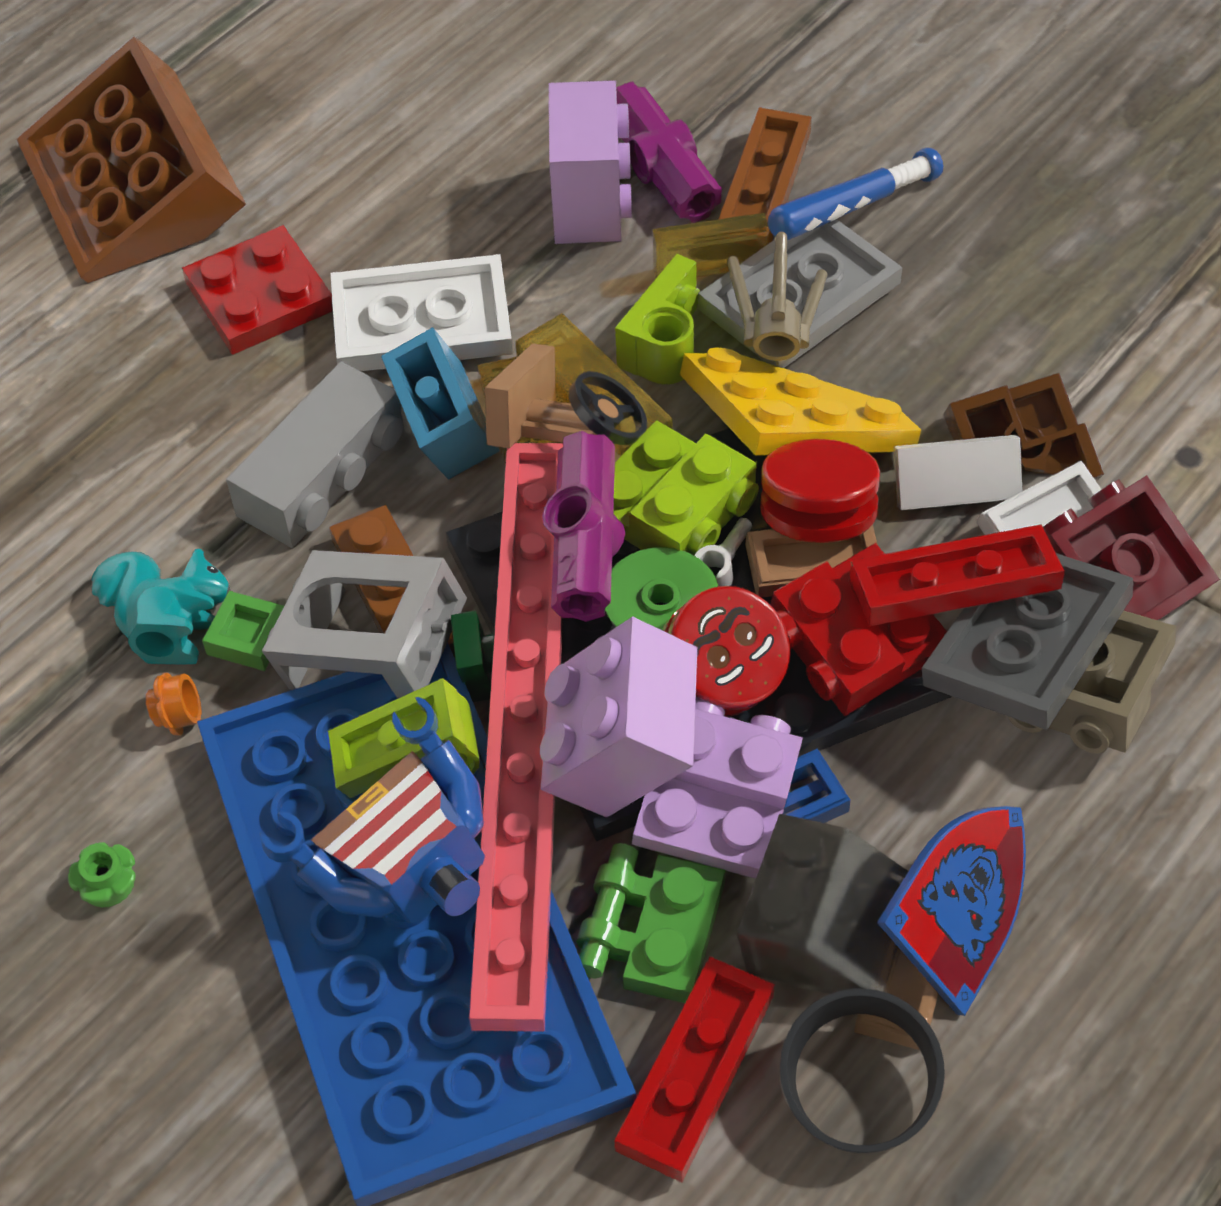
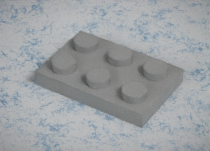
M837 219L787 240L786 299L794 303L800 315L817 271L820 269L826 270L827 279L810 327L809 347L800 349L794 357L787 360L775 361L760 358L766 363L785 368L901 283L902 267ZM775 240L739 264L754 315L765 300L772 298ZM728 272L698 293V309L744 345V325L732 286L730 272ZM746 346L749 350H751L754 354H756L755 351H754V349H753V346H752V347Z

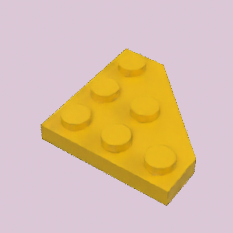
M710 348L707 353H684L680 376L754 455H769L783 445L808 439L842 441L855 445L868 453L894 452V446L918 444L921 429L893 401L856 392L819 380L809 374L794 372L741 355L727 348Z

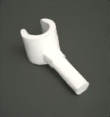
M740 518L722 544L719 546H705L695 554L709 568H721L716 577L719 587L731 586L732 584L731 561L747 536V532L752 528L751 522L746 518Z

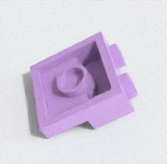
M696 697L693 767L645 794L633 833L632 845L765 881L803 737L791 735L790 726L779 718L757 715L751 719L750 723L725 717L724 708Z

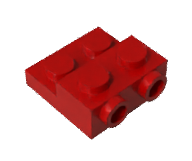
M877 543L870 545L833 568L827 561L774 591L770 604L784 623L790 649L793 648L807 666L806 672L812 687L822 699L826 701L832 699L844 716L921 670L947 633L933 614L869 626L851 583L850 569L851 560L885 554Z

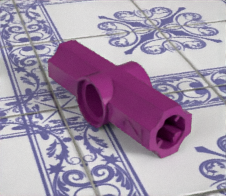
M633 81L616 87L617 104H628L629 138L621 139L624 143H630V163L638 179L644 184L654 182L680 219L686 218L693 224L708 218L712 210L722 201V188L698 158L695 140L687 124L681 119L670 121L645 87H638Z
M584 431L563 437V447L558 450L556 492L546 503L542 519L543 525L554 536L551 608L562 618H576L587 622L605 616V608L611 603L612 557L623 544L625 530L624 525L613 514L615 445L605 435H593Z

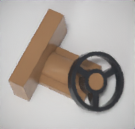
M532 343L485 387L487 445L511 448L521 437L563 443V437L579 431L593 435H605L614 444L632 445L645 433L647 417L639 401L626 387L605 374L592 371L581 373L569 388L570 403L556 402L555 346ZM585 384L595 385L605 389L606 391L614 395L616 398H618L624 405H618L614 400H612L608 396L602 394L596 395ZM632 416L635 423V432L628 433L615 429L623 419Z

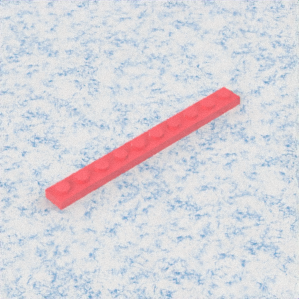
M515 443L511 448H507L483 803L484 825L481 834V850L485 854L483 864L479 867L478 883L480 893L477 899L469 1017L472 1031L545 1032L555 796L541 790L543 760L540 757V746L546 728L548 701L545 698V686L550 673L561 664L563 618L551 608L554 536L543 525L542 515L549 498L556 492L558 450L563 447V443Z

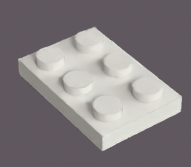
M500 254L330 273L337 364L342 361L359 371L386 369L381 358L382 355L432 327L459 360L513 354Z

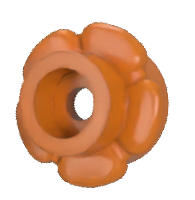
M163 673L155 678L153 689H149L146 693L148 714L155 726L168 728L172 735H182L183 727L197 724V721L201 720L202 709L197 688L191 677L185 673L176 676Z

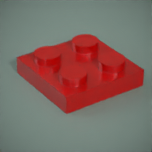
M284 225L182 267L187 286L232 355L333 311L331 292Z

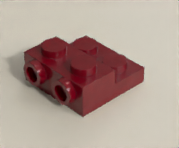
M1147 475L1127 488L1118 479L1088 499L1093 509L1078 517L1071 508L1043 526L1057 554L1133 578V597L1124 609L1127 612L1159 620L1220 580Z

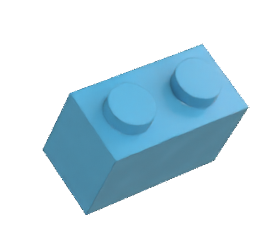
M433 327L381 356L419 448L448 480L500 451L497 446L487 445L486 418L461 361Z

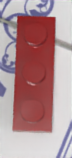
M1040 524L851 560L850 580L869 626L1059 590L1062 589L1065 570Z
M709 956L614 1140L615 1152L681 1183L683 1182L774 997L775 984Z

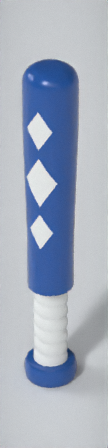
M923 148L914 154L912 160L901 163L898 166L889 169L879 168L857 178L777 206L769 214V229L774 237L779 232H785L787 240H790L866 205L892 195L895 189L911 184L914 181L931 182L939 178L943 172L944 166L941 155L933 148Z

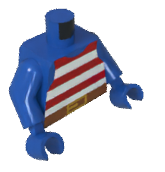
M415 697V699L427 714V721L421 729L416 731L405 729L395 712L392 714V722L400 737L410 744L419 745L425 756L419 759L411 751L311 839L318 848L316 852L312 851L304 843L302 824L295 815L289 812H279L277 816L281 824L296 835L290 844L276 846L271 843L267 836L260 832L263 851L268 858L280 863L293 861L300 868L296 875L340 913L379 918L394 913L404 921L413 923L419 922L437 905L450 916L464 914L476 903L479 897V883L470 875L483 864L485 854L474 839L484 825L480 786L451 741L447 740L444 743L441 741L436 733L438 729L436 714L432 706L420 697Z

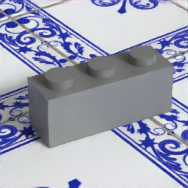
M340 361L226 478L236 517L293 549L308 532L316 530L322 524L328 510L346 491L354 489L360 483L366 469L383 451L390 450L399 440L404 426L400 402L395 389Z

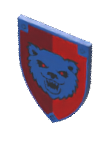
M998 806L977 809L959 816L941 828L918 855L877 922L957 1015H966L1001 954L1018 914L1023 893L1026 860L1025 830L1022 810L1019 807Z

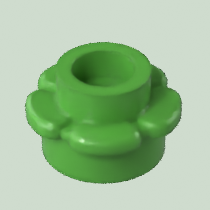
M104 842L91 844L80 852V860L74 862L69 868L68 881L70 887L74 891L80 892L82 900L97 907H111L125 900L131 893L136 874L132 870L135 858L129 849L120 844H116L113 847H109ZM100 868H108L107 873L101 876L96 875Z

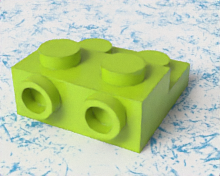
M656 420L639 440L615 462L613 514L624 525V540L641 550L667 547L675 548L678 551L682 550L694 556L699 549L708 545H715L721 529L734 515L738 517L743 516L756 499L759 489L758 484L755 483L756 462L708 434H705L695 443Z

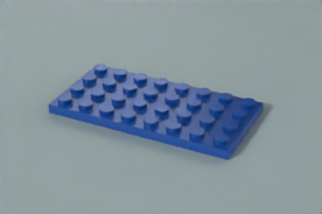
M447 642L429 684L442 678L457 689L459 694L466 698L470 705L480 759L479 768L473 775L480 786L483 810L488 737L465 682L462 683L455 658ZM348 671L197 721L354 1201L356 1206H371L631 1107L636 1100V1091L552 890L550 899L545 1032L472 1031L469 1017L477 901L468 911L458 916L448 915L437 905L419 922L413 923L404 921L394 913H390L383 918L340 913L296 875L300 868L293 861L286 863L275 862L264 853L260 832L267 836L271 843L276 846H286L296 836L291 830L286 829L281 824L277 813L289 812L295 815L303 827L304 843L312 851L316 852L318 848L311 839L364 794L361 793L350 798L336 788L328 731L398 698L382 674ZM482 829L474 838L480 848ZM479 868L470 875L477 882L479 880Z

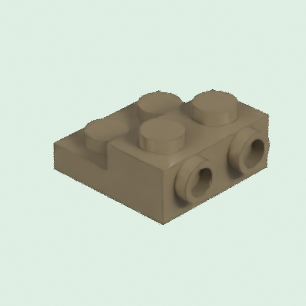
M1123 611L1049 728L1070 735L1072 741L1079 748L1090 753H1102L1107 748L1126 753L1150 708L1151 688L1175 645L1176 626ZM1008 716L1013 725L1025 732L1037 733L1042 730V728Z

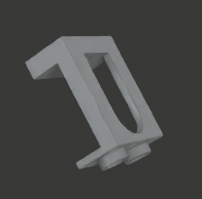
M312 550L300 576L293 585L292 592L275 626L269 632L262 652L289 690L299 688L307 669L315 668L382 674L396 697L400 698L429 685L452 633L451 615L461 613L467 597L444 558ZM342 583L407 587L385 634L327 629L346 591Z

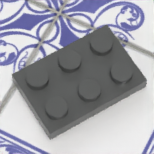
M1057 554L1065 570L1062 589L964 608L922 667L923 686L1047 730L1133 597V578Z

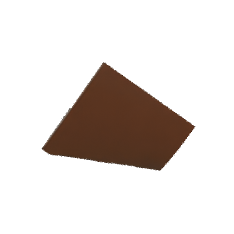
M1060 373L1010 389L1005 385L952 402L943 413L954 441L1008 435L1020 437L1022 471L1055 475L1082 461L1094 479L1104 475L1086 424L1078 425Z

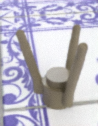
M785 232L777 233L775 238L772 298L765 300L755 315L738 259L735 256L727 259L732 286L744 325L743 343L748 347L753 346L755 353L760 357L775 361L792 358L800 349L809 347L810 327L827 279L826 270L820 269L817 271L800 315L794 303L786 299L788 254L787 235Z

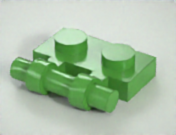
M614 844L608 863L601 865L598 869L593 886L598 896L592 916L583 920L577 938V944L581 948L579 957L589 978H601L607 959L625 962L627 965L623 975L624 989L686 1003L702 970L725 884V869L658 855L652 878L643 877L633 872L639 854L638 851L627 844ZM624 904L643 908L636 933L621 930L617 926Z

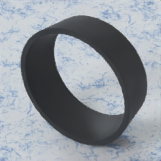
M867 988L846 989L817 1000L803 1011L793 1023L781 1051V1085L792 1113L800 1124L813 1136L832 1147L847 1152L876 1153L898 1146L912 1138L932 1117L944 1087L945 1068L943 1054L939 1041L929 1023L914 1007L904 1000L879 990ZM867 1014L889 1020L902 1028L914 1040L922 1053L928 1075L927 1095L923 1108L913 1124L902 1134L890 1141L873 1145H855L838 1141L819 1130L802 1108L796 1087V1069L800 1054L807 1041L819 1028L839 1017Z

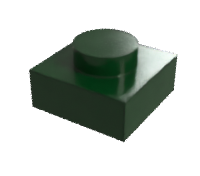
M476 610L451 615L456 667L462 683L465 682L473 702L488 700L491 697L495 633L484 634Z

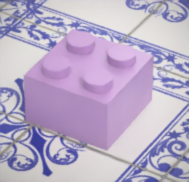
M616 81L549 83V164L555 244L621 241V218H632L631 184L620 185L619 179L631 178L630 143H618V138H629L628 104H617Z
M632 616L606 635L599 637L593 644L564 664L558 665L550 673L545 686V698L548 703L545 735L540 746V757L543 760L541 790L608 817L693 767L697 647Z

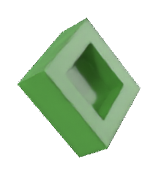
M229 591L202 640L206 654L265 671L269 661L262 650L267 642L269 632L275 626L284 606Z

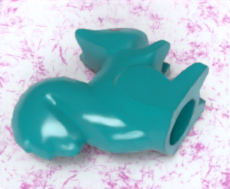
M201 549L194 550L180 577L161 579V570L151 556L142 552L129 551L108 557L98 565L91 579L92 594L99 598L101 605L106 607L114 606V619L117 627L128 638V644L132 651L147 664H196L199 658V651L187 637L192 633V630L209 629L215 616L204 610L212 609L214 606L223 603L227 593L230 591V585L226 577L205 559L204 552Z

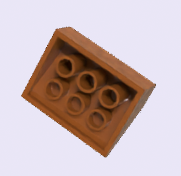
M135 36L17 138V142L80 277L87 283L204 240L246 205L175 71Z

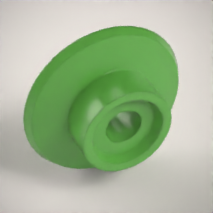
M667 547L643 549L623 558L612 568L611 603L606 606L605 611L616 627L633 616L663 630L669 618L692 597L704 590L719 586L711 569L702 560L688 552ZM660 602H662V603H667V604H665V605H656L655 603H660Z

